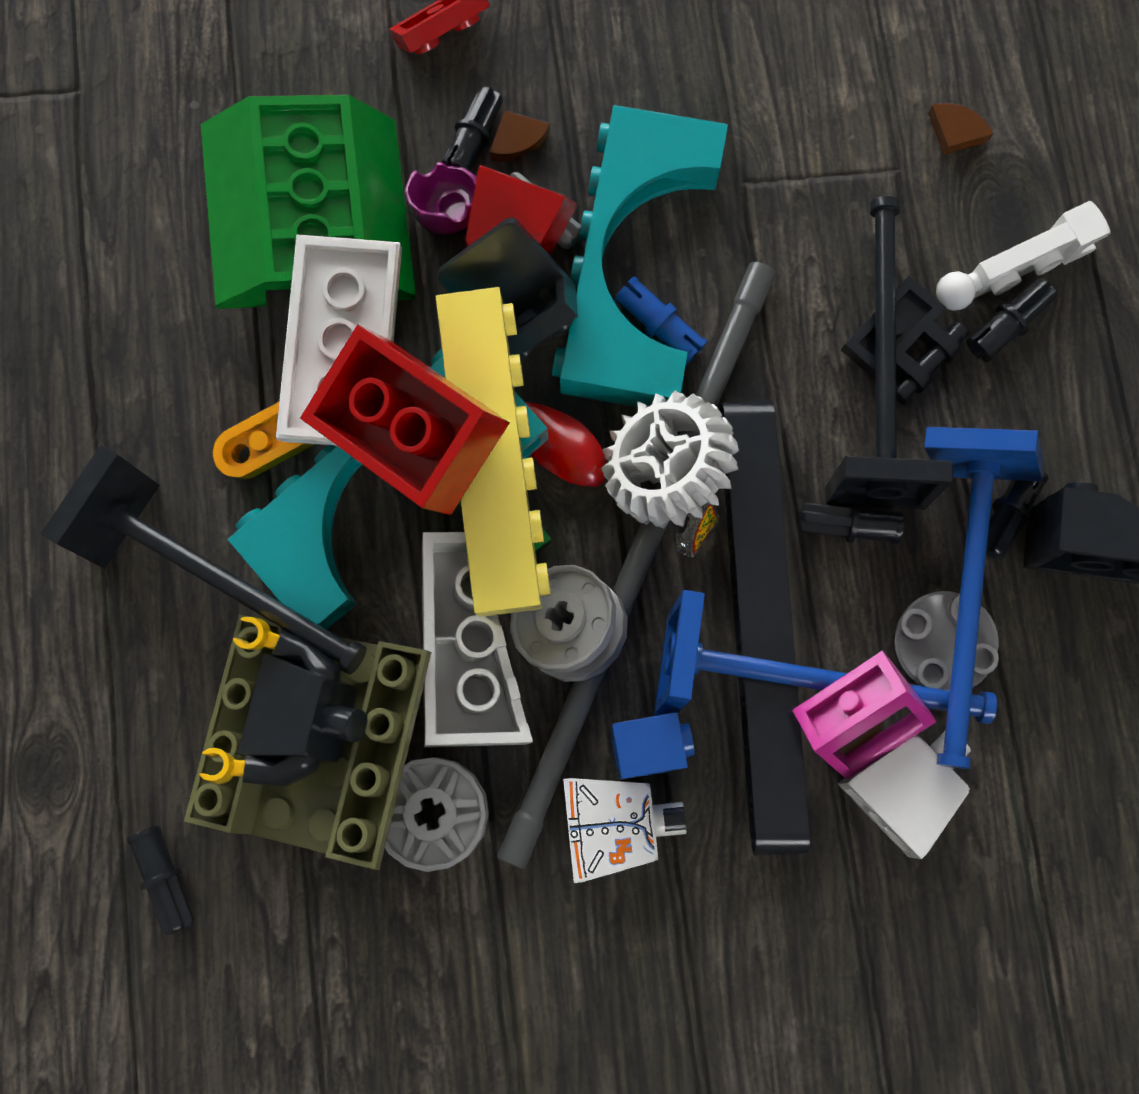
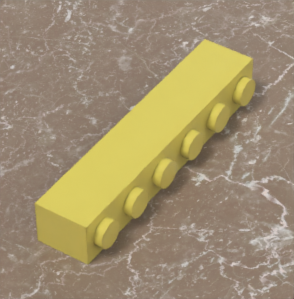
M499 287L436 295L446 379L510 422L461 499L474 613L479 617L543 609L541 596L551 595L547 563L537 564L534 543L544 542L540 510L530 511L527 490L537 489L533 457L523 459L521 438L530 437L527 407H517L514 387L524 386L520 354L510 355L507 336L517 335L513 303L503 304Z

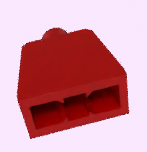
M480 165L477 172L465 240L466 246L471 245L503 220L515 218L542 248L551 255L573 216L578 203L562 194Z

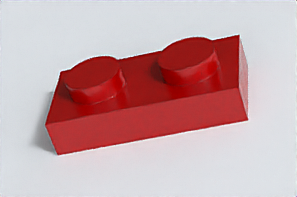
M437 0L391 27L389 31L397 47L410 54L412 52L422 54L435 48L440 43L439 37L454 28L455 31H460L474 25L480 19L478 13L489 8L490 4L488 0Z

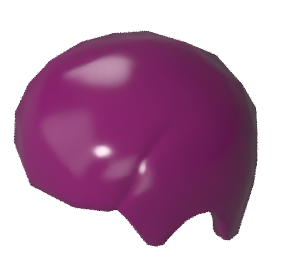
M441 162L436 163L435 168L428 174L422 175L418 171H414L410 175L404 189L413 217L428 232L442 236L464 230L468 227L477 177L464 167L446 166Z

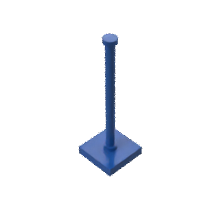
M926 427L924 447L930 460L952 461L953 477L972 478L943 753H937L936 764L940 766L970 769L971 758L965 756L994 479L1042 482L1044 459L1037 430Z
M683 589L667 615L654 715L679 713L691 700L694 675H698L699 670L821 691L848 673L703 649V643H699L705 593ZM909 684L928 709L948 711L950 691ZM981 691L978 696L972 695L970 716H975L976 721L979 723L991 724L997 710L996 695Z

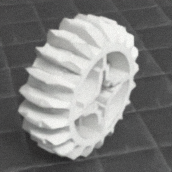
M675 390L668 400L656 393L651 406L648 407L646 404L637 402V414L632 418L622 415L624 427L621 431H609L611 439L615 444L602 449L605 458L609 462L601 470L604 473V477L608 480L605 485L608 493L618 502L617 506L626 514H631L640 523L647 525L651 521L656 527L663 529L670 520L675 525L684 527L688 513H691L695 518L703 519L701 507L709 502V504L719 506L718 497L715 495L718 489H732L730 480L725 474L739 470L737 461L732 456L739 449L737 441L732 437L734 433L731 424L726 418L721 417L722 413L714 404L705 403L701 397L696 396L694 393L686 398L684 394ZM695 431L700 433V435L690 438L687 434L678 436L677 432ZM648 480L652 484L660 482L661 489H642L640 483Z

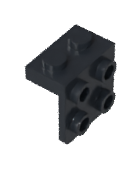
M515 218L503 220L439 268L438 279L450 293L494 287L500 288L503 304L513 303L517 335L507 337L510 355L520 354V360L525 358L535 345L551 334L556 335L565 331L572 324L573 320L578 317L575 283Z

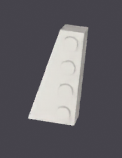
M423 532V650L432 652L423 686L424 747L527 745L532 743L531 732L522 708L520 692L516 678L513 675L505 637L498 616L479 617L474 613L465 532Z

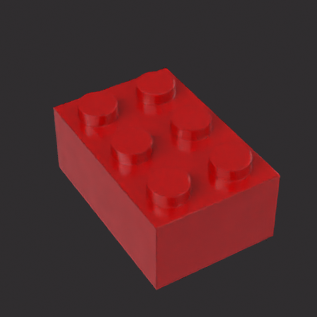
M359 324L353 330L300 417L301 420L423 509L452 515L510 424L509 421L389 339Z

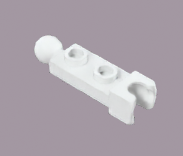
M1088 201L1063 213L1050 230L979 263L972 273L966 274L957 271L946 274L937 284V300L946 306V309L955 311L966 308L972 303L974 298L991 290L995 296L1000 295L1019 284L1022 280L1021 276L1033 270L1037 275H1042L1061 263L1066 265L1091 253L1096 249L1094 243L1111 233L1108 223L1099 208L1092 201Z

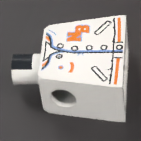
M576 778L563 779L574 883L585 882L658 860L656 837L686 834L683 802L652 805L649 783Z

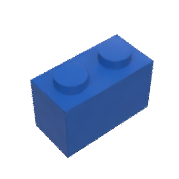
M678 712L613 723L609 729L618 781L688 768L686 758L695 754L689 723H679Z

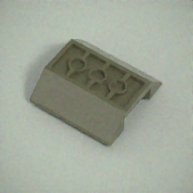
M239 614L233 637L252 643L258 637V628L253 623L240 620L247 616ZM262 619L268 623L271 632L280 635L282 630L286 631L271 621ZM341 638V639L345 640L346 642H348V643H350V644L353 643L354 641H356V640ZM232 640L203 751L208 748H218L232 755L235 760L245 761V755L237 754L263 654L272 655L274 650L267 647L258 650L243 649ZM357 641L366 646V655L354 673L348 675L342 671L341 680L356 687L357 697L354 708L361 709L367 715L368 722L363 738L358 742L346 741L342 757L337 762H320L316 772L289 786L242 783L243 777L233 776L231 780L223 784L209 782L200 777L199 773L208 775L218 774L223 768L222 757H208L202 754L184 822L227 833L255 835L326 853V858L380 870L432 652L381 641L378 642V645Z

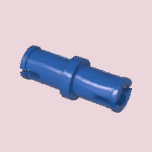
M634 276L628 281V288L624 285L616 295L615 302L620 303L646 327L644 332L651 339L656 336L666 346L688 352L686 365H688L694 359V355L697 356L708 341L676 315L678 309L673 304L668 303L665 305Z

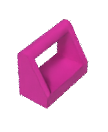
M883 651L793 709L813 750L845 779H849L936 723L932 713ZM905 706L910 709V714L848 754L844 755L840 748Z

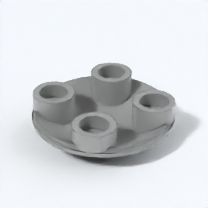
M939 591L924 595L910 604L898 621L895 631L897 658L906 674L920 686L950 691L960 593ZM982 605L980 609L973 687L982 682L997 667L999 660L997 629L991 616Z

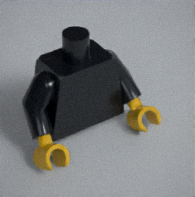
M248 616L243 617L240 620L256 625L258 637L252 643L233 637L234 643L243 649L258 650L267 647L274 650L272 655L263 654L237 754L245 755L246 758L245 761L235 760L232 755L221 749L208 748L202 754L208 757H222L224 765L222 770L216 775L199 773V776L215 784L226 783L233 776L243 777L242 783L289 786L316 772L320 762H337L342 757L346 741L358 742L365 735L368 722L367 715L361 709L354 708L357 697L356 687L341 680L342 670L339 669V665L334 659L296 635L283 630L280 635L271 632L268 623L262 619Z

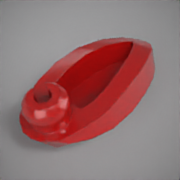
M525 402L548 429L549 439L531 454L539 464L570 484L583 487H597L601 485L605 480L601 468L607 463L601 445L594 435L581 422L563 412L541 404Z

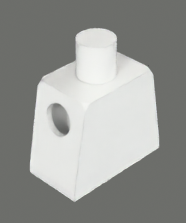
M945 731L930 746L921 737L916 735L849 779L843 778L838 783L880 829L911 858L922 859L929 852L970 790L968 785L953 771L954 768L936 764L937 753H943ZM968 744L966 746V756L971 752Z

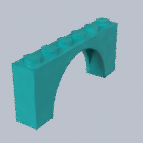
M613 105L610 124L601 122L597 152L604 153L602 166H593L591 170L588 195L595 196L593 212L586 210L583 212L579 240H585L587 243L584 256L575 255L571 273V280L578 286L576 294L578 317L566 329V331H569L566 348L557 346L552 376L560 377L561 394L638 407L637 402H640L649 407L652 405L656 393L667 400L675 390L681 393L688 352L668 347L649 338L625 318L607 289L603 275L602 260L607 244L616 228L632 211L642 204L663 194L680 190L705 189L715 191L728 124Z
M441 348L432 358V366L430 368L446 378ZM515 392L516 406L527 407L530 437L521 438L524 459L549 439L547 427ZM327 445L314 459L316 464L301 477L294 475L284 481L275 491L277 498L264 509L256 508L245 514L235 525L237 531L227 539L281 603L326 630L357 605L344 585L337 569L333 551L332 529L335 511L341 494L351 477L363 464L335 445Z

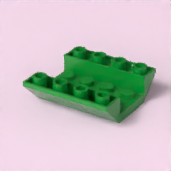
M351 95L248 96L201 123L216 309L267 307L266 290L291 289L296 235L400 242L402 254L397 300H415L416 294L396 122L393 118Z

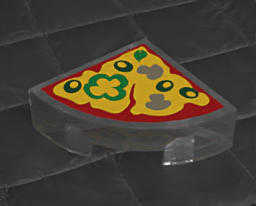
M709 502L701 507L703 519L695 518L691 513H688L687 516L690 517L685 531L683 534L677 533L676 535L677 550L691 559L720 520L715 506L709 504Z

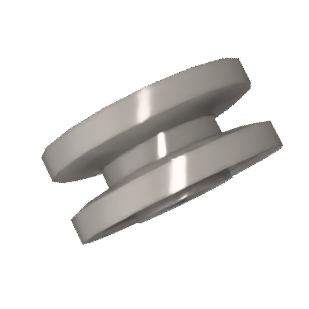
M576 565L553 566L548 569L551 595L541 596L543 609L511 613L510 631L516 649L530 664L538 667L545 674L564 682L585 681L603 673L618 658L627 638L628 617L622 600L592 571Z
M439 757L414 760L404 765L385 845L388 854L405 867L425 872L448 869L468 857L483 838L489 818L487 795L476 775L459 762ZM428 798H432L434 805L442 803L445 808L446 814L438 818L440 826L438 828H433L432 821L424 824L421 819L420 812L427 809L426 800Z

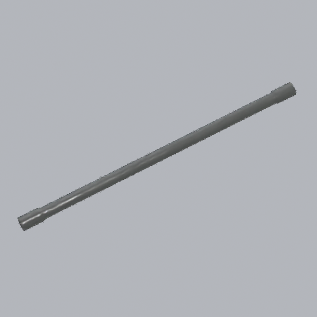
M749 263L734 297L732 311L696 393V396L701 397L705 403L709 402L718 407L753 321L762 309L776 275V272L764 263ZM680 431L678 436L687 434L691 438L700 435V433ZM658 482V485L655 490L661 489L660 482ZM651 521L647 525L641 523L612 590L622 600L628 618L667 525L663 529L656 527ZM606 670L585 681L573 682L520 809L513 816L496 856L497 858L521 869H526L542 831L545 814Z

